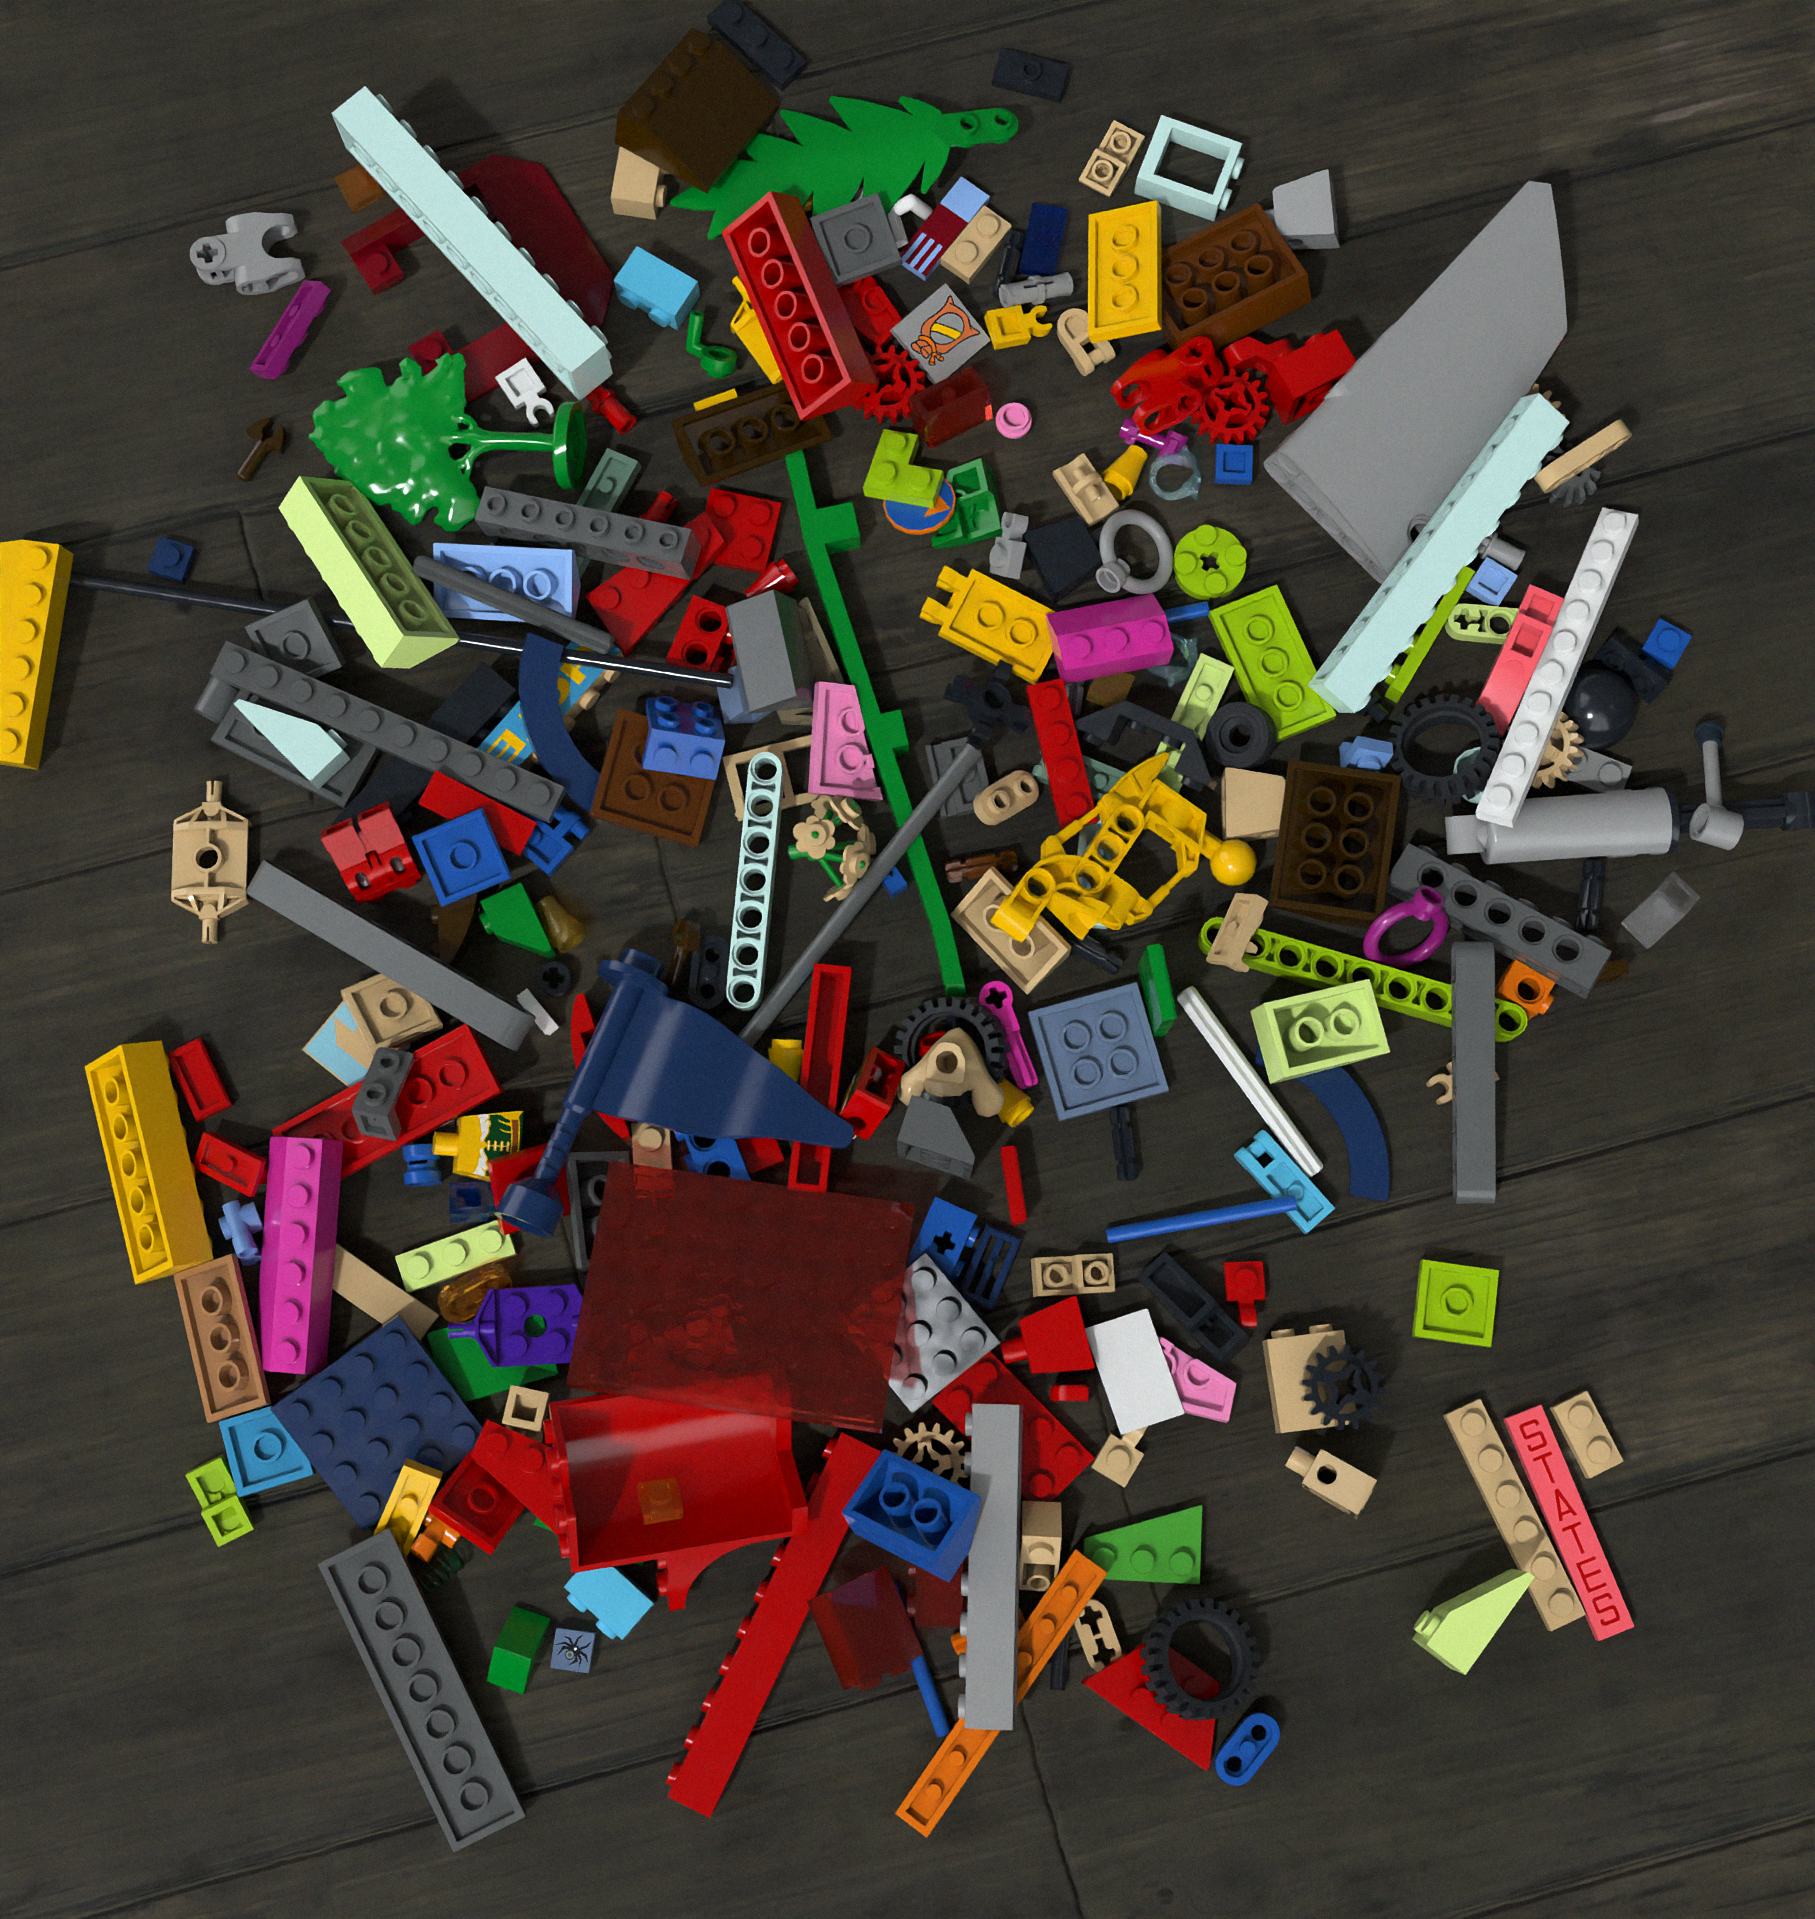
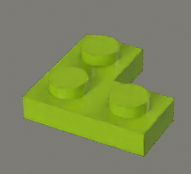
M883 429L863 486L864 495L866 497L934 509L944 481L943 470L912 465L920 444L918 435Z

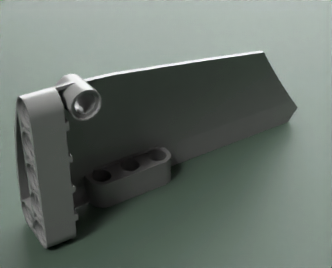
M1528 181L1412 306L1374 342L1323 397L1324 401L1305 422L1289 434L1263 463L1270 476L1380 584L1384 583L1412 545L1413 541L1410 531L1414 530L1418 534L1421 533L1519 399L1527 395L1567 332L1562 258L1551 184Z

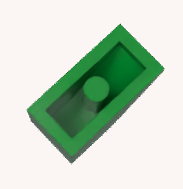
M521 882L480 901L485 912L479 914V917L488 935L494 932L501 942L549 959L557 956L529 894Z

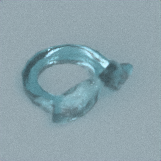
M1182 446L1181 451L1178 453L1165 454L1158 457L1151 465L1149 484L1152 490L1165 500H1177L1187 496L1194 500L1198 499L1201 475L1197 468V458L1188 450L1187 446ZM1166 464L1185 466L1194 470V475L1180 489L1174 492L1164 491L1156 483L1158 470Z
M1170 632L1172 642L1176 643L1180 651L1183 652V657L1188 661V666L1186 668L1179 666H1156L1147 669L1150 673L1167 679L1168 686L1172 687L1174 683L1189 678L1198 661V639L1187 640L1176 633Z

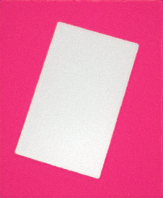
M1148 1309L1085 1328L1087 1339L1120 1434L1123 1435L1184 1414Z

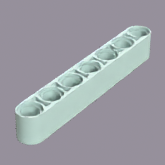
M760 752L755 755L748 767L726 986L729 1002L736 1009L743 1012L753 1011L758 1008L762 1002L785 780L782 763L776 755L770 752ZM764 764H772L777 767L776 774L769 780L757 777L758 769ZM761 800H767L773 804L771 813L765 817L756 816L753 812L754 806ZM757 837H765L769 840L768 849L761 854L750 851V844ZM755 873L762 874L766 878L765 885L758 891L746 888L747 879ZM750 910L762 913L761 923L755 928H747L742 922L743 916ZM746 947H753L758 950V958L751 965H742L739 962V954ZM742 984H750L754 987V996L747 1003H741L735 999L736 989Z

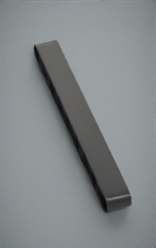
M263 859L246 890V893L254 899L507 1048L518 1051L536 1019V1016L274 862Z

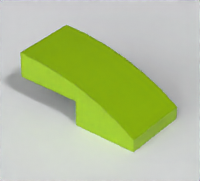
M223 1454L186 1473L185 1476L203 1508L201 1515L218 1547L254 1530L255 1526L243 1497L237 1496L232 1472Z

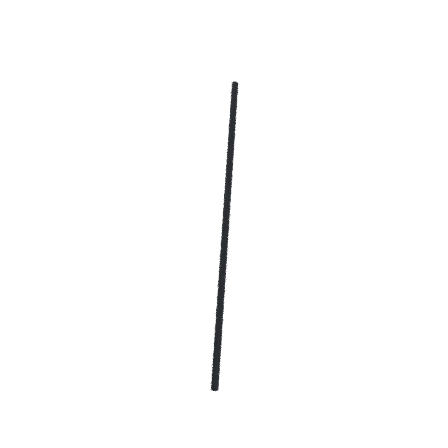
M72 571L69 586L265 617L290 606ZM320 610L327 626L356 631L354 624L347 614ZM455 631L460 639L453 646L521 656L524 644L522 641ZM563 648L560 663L732 689L734 675L567 648Z

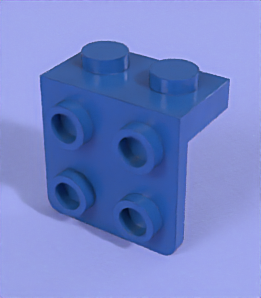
M669 696L647 698L645 707L649 731L642 758V768L716 780L725 744L719 710L705 702L689 704L678 702Z

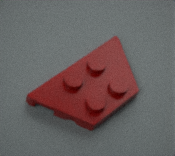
M1140 1643L1136 1646L1135 1650L1128 1654H1122L1112 1660L1110 1665L1093 1675L1089 1674L1083 1678L1081 1683L1197 1766L1205 1771L1208 1770L1211 1760L1215 1719L1199 1721L1179 1718V1714H1171L1166 1711V1704H1158L1153 1697L1157 1693L1155 1690L1148 1691L1145 1683L1150 1679L1148 1674L1142 1675L1140 1667L1146 1665V1660L1140 1659V1649L1146 1647L1145 1643ZM1171 1647L1168 1648L1170 1670L1177 1684L1188 1695L1198 1699H1210L1218 1695L1220 1682Z

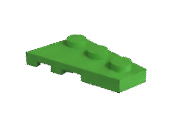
M1202 1505L1083 1538V1554L1109 1572L1105 1577L1106 1580L1200 1584Z

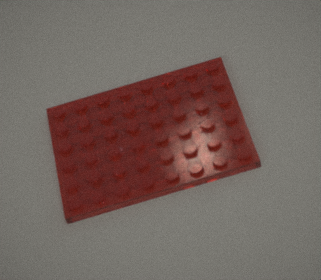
M610 1161L566 1381L567 1388L882 1433L915 1204Z

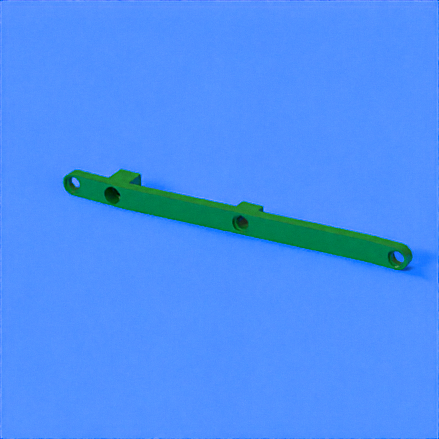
M801 449L786 455L785 462L808 562L849 685H855L865 725L864 731L898 831L913 812L895 758L909 754V743L901 709L880 713L828 556L861 548L860 533L853 503L848 502L816 509L803 450ZM920 833L906 850L905 855L932 933L946 997L967 998L950 920Z

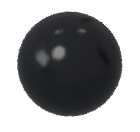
M1590 668L1577 672L1562 712L1569 716L1568 721L1572 720L1579 726L1575 733L1584 737V741L1578 745L1592 751H1600L1615 746L1630 732L1636 717V700L1630 686L1619 675L1605 669Z

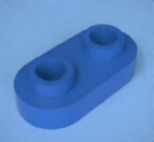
M1252 1712L1242 1719L1215 1755V1771L1225 1783L1239 1786L1252 1778L1278 1744L1280 1730L1276 1721L1263 1712ZM1255 1725H1262L1265 1729V1734L1261 1739H1254L1251 1735L1252 1728ZM1232 1756H1237L1241 1761L1240 1767L1234 1771L1227 1768L1228 1759Z

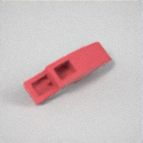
M1531 584L1525 592L1505 641L1493 663L1475 705L1477 706L1480 703L1485 707L1487 714H1491L1500 737H1503L1518 707L1564 601V598Z

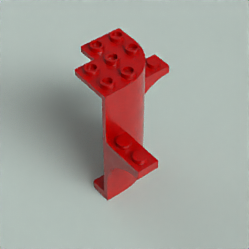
M647 1332L631 1334L632 1350L625 1351L628 1374L635 1373L636 1377L631 1378L632 1390L549 1403L550 1419L543 1420V1429L546 1444L552 1443L551 1448H545L548 1472H555L556 1475L550 1477L552 1496L554 1501L559 1500V1504L553 1505L555 1528H559V1531L564 1530V1533L558 1534L561 1558L569 1557L571 1573L656 1559L657 1568L662 1569V1572H656L659 1596L666 1595L669 1611L685 1608L686 1596L693 1581L709 1564L722 1555L752 1543L808 1534V1505L792 1453L791 1391L783 1366L727 1375L694 1372L679 1367L664 1358L651 1344Z

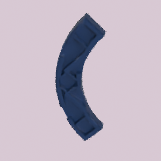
M528 632L521 651L518 670L519 706L525 732L537 759L551 780L564 786L566 789L565 794L579 807L589 812L600 773L578 751L562 719L558 701L557 678L564 646Z
M1257 1042L1254 1065L1265 1067L1260 1045ZM1341 1066L1293 1078V1080L1307 1087L1318 1097V1100L1329 1112L1335 1124L1338 1125L1345 1142L1349 1165L1348 1196L1387 1202L1390 1181L1386 1144L1378 1119L1360 1087Z

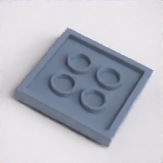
M1137 982L1028 1012V1018L1059 1122L1169 1091Z

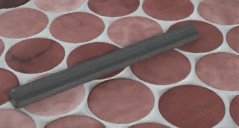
M425 555L417 556L414 561L412 571L415 575L598 653L609 654L613 648L615 637L609 633Z

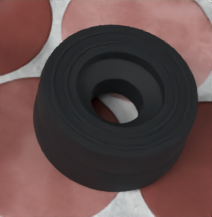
M1233 702L1218 709L1209 720L1206 729V743L1209 752L1218 763L1225 767L1243 770L1254 769L1268 760L1277 742V730L1271 716L1261 707L1246 702ZM1244 725L1250 731V740L1245 746L1238 747L1233 742L1232 735L1237 727Z

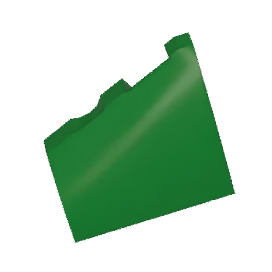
M982 458L948 470L946 480L953 487L956 497L955 511L949 521L938 529L937 536H932V547L936 550L951 548L1001 535L1003 532L1001 528L1003 515L992 467Z

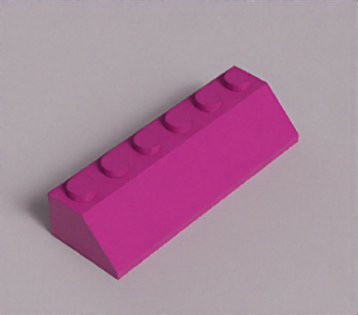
M270 1137L255 1331L263 1370L312 1374L318 1373L327 1366L343 1141Z

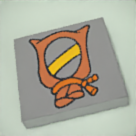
M946 283L889 330L902 347L908 351L910 357L913 360L917 359L919 361V368L934 387L942 383L991 340Z

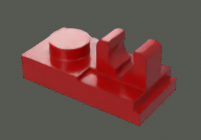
M213 1131L203 1132L193 1162L195 1169L249 1197H255L259 1184L267 1183L268 1166H265L267 1159Z

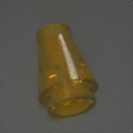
M547 896L536 904L535 910L541 918L552 947L558 948L560 952H567L577 947L584 940L583 924L562 907L554 896Z

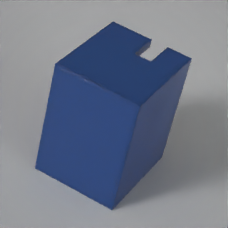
M896 866L892 868V873L888 874L881 882L892 899L907 890V882Z

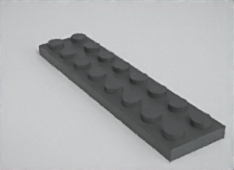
M393 1528L385 1529L319 1562L318 1567L453 1853L526 1817L527 1811Z

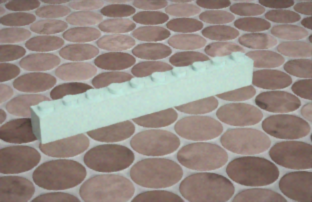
M1540 393L1524 396L1519 399L1309 682L1308 686L1339 713H1355L1367 705L1371 698L1370 692L1374 686L1390 674L1393 668L1391 663L1399 653L1404 652L1414 640L1413 634L1420 624L1427 622L1436 610L1434 605L1439 598L1447 594L1457 582L1456 575L1463 566L1471 563L1477 556L1479 551L1477 547L1482 540L1490 536L1500 524L1499 517L1505 509L1510 508L1521 495L1519 490L1524 483L1540 471L1542 467L1541 460L1547 452L1553 450L1562 441V432L1570 422Z

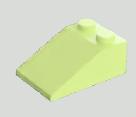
M1370 979L1263 1003L1250 1011L1270 1084L1310 1075L1390 1052Z
M1509 1569L1436 1606L1432 1612L1426 1610L1414 1625L1413 1629L1417 1633L1412 1640L1450 1669L1466 1675L1535 1577L1526 1571Z

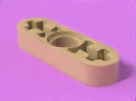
M1619 419L1551 462L1538 472L1534 479L1543 492L1548 493L1617 449L1632 436V433L1624 422Z

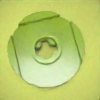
M1201 525L1196 530L1186 534L1175 549L1173 570L1176 575L1175 579L1179 587L1193 598L1209 600L1210 598L1226 597L1237 589L1243 579L1246 570V550L1230 532L1211 525ZM1204 556L1215 557L1219 568L1217 570L1214 568H1210L1208 571L1203 570L1204 562L1201 558Z

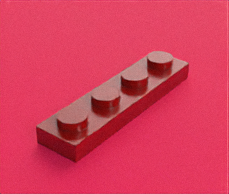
M1063 678L1026 687L1060 831L1095 808ZM1097 816L1090 820L1088 823H1086L1084 826L1097 824Z

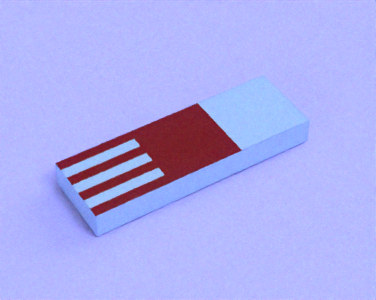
M961 176L899 253L903 263L901 265L926 282L940 264L943 254L983 205L986 206L989 203L990 196Z

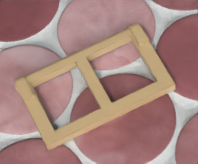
M812 735L722 757L736 809L735 816L739 822L743 821L745 800L736 765L750 762L760 752L773 753L782 763L785 773L783 790L785 798L782 800V810L810 803L814 799L819 798L820 795L808 794V792L794 796L783 754L811 746ZM768 802L756 805L753 812L756 816L771 813L773 804Z

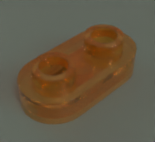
M498 1263L485 1264L441 1290L437 1299L441 1314L450 1322L466 1321L477 1315L489 1289H511L512 1280L508 1270L503 1265Z

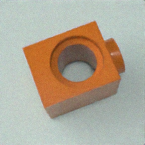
M1515 959L1507 966L1497 983L1495 998L1519 1005L1526 1012L1528 1020H1530L1538 1013L1544 1015L1555 996L1550 991L1555 982ZM1519 983L1527 984L1532 988V1000L1529 1001L1520 997L1518 993Z

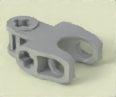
M252 212L232 216L226 221L227 234L202 237L196 240L190 248V259L196 267L199 277L205 283L220 285L235 281L236 290L243 295L274 292L306 277L301 259H295L294 257L274 258L268 255L271 246L277 241L291 238L298 233L297 224L292 214ZM206 246H210L211 250L208 251Z

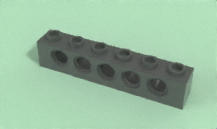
M485 486L474 519L489 538L495 536L503 541L536 548L573 549L578 557L686 580L692 579L701 550V545L692 529Z
M1408 843L1388 876L1386 892L1403 901H1409L1413 899L1415 892L1420 886H1425L1422 883L1423 878L1430 875L1438 877L1442 884L1433 889L1437 890L1445 899V904L1442 908L1448 916L1449 926L1477 941H1492L1495 951L1512 960L1516 959L1556 984L1587 999L1612 951L1606 949L1607 945L1605 942L1592 935L1584 937L1572 930L1571 924L1559 917L1548 918L1539 913L1538 907L1528 900L1519 898L1517 901L1505 895V890L1492 881L1486 880L1483 883L1471 876L1472 873L1467 868L1458 863L1447 864L1438 859V854L1424 845L1416 847ZM1467 893L1474 897L1475 902L1470 906H1462L1456 902L1455 897L1459 894ZM1494 911H1501L1508 916L1509 920L1504 924H1495L1488 916ZM1528 929H1535L1541 933L1543 939L1539 942H1529L1523 937L1522 933ZM1562 947H1568L1576 953L1577 957L1574 960L1565 961L1558 957L1556 951Z

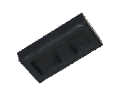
M1001 48L992 78V86L1060 103L1069 65Z

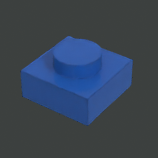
M1216 444L1214 484L1251 485L1253 445Z
M1659 618L1640 650L1643 651L1641 654L1645 657L1649 656L1656 663L1672 670L1692 636Z

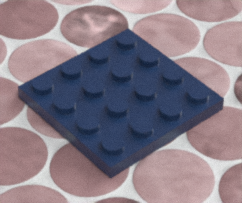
M400 1314L393 1317L270 1408L363 1532L380 1520L406 1458L442 1471L444 1474L462 1461L471 1448H474L484 1427Z

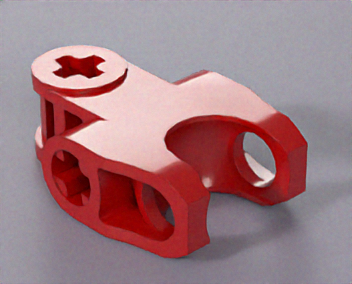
M1203 336L1193 337L1169 355L1161 349L1148 353L1136 361L1115 381L1110 392L1121 409H1130L1145 401L1135 410L1132 420L1142 436H1151L1177 425L1192 415L1201 405V392L1215 385L1222 378L1224 367L1221 360L1215 356V348L1209 338ZM1195 348L1199 356L1198 358L1192 355L1191 350ZM1204 367H1206L1207 369H1210V371H1211L1212 374H1211L1209 377H1208V375H1207V373H1206ZM1131 384L1139 385L1129 395L1122 396V392L1127 386ZM1159 410V415L1155 421L1150 424H1144L1149 415Z

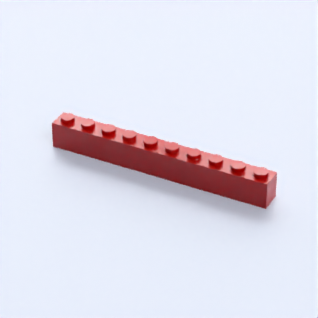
M841 1432L838 1439L831 1436L822 1455V1458L828 1460L822 1474L813 1473L804 1492L811 1496L807 1503L808 1534L792 1536L787 1546L782 1543L779 1544L770 1565L777 1567L771 1581L762 1580L753 1601L759 1603V1606L753 1618L747 1615L744 1617L735 1636L742 1640L737 1652L733 1654L728 1651L718 1673L725 1677L718 1691L713 1688L709 1690L700 1709L707 1713L701 1727L693 1724L683 1747L689 1749V1752L683 1764L675 1762L665 1782L672 1786L667 1797L708 1818L711 1817L847 1532L849 1524L842 1515V1511L882 1451Z

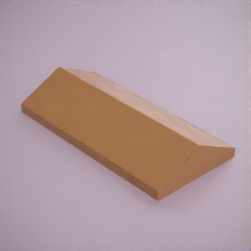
M236 1253L173 1274L207 1423L252 1412L271 1404Z

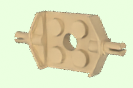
M207 781L206 802H202V806L174 820L171 901L196 914L203 921L202 943L210 944L211 942L216 944L218 943V921H220V918H224L250 904L246 890L249 827H252V823L245 817L223 807V803H221L223 782L214 781L213 783L212 781ZM207 850H215L218 854L216 864L208 869L202 868L199 863L201 855Z

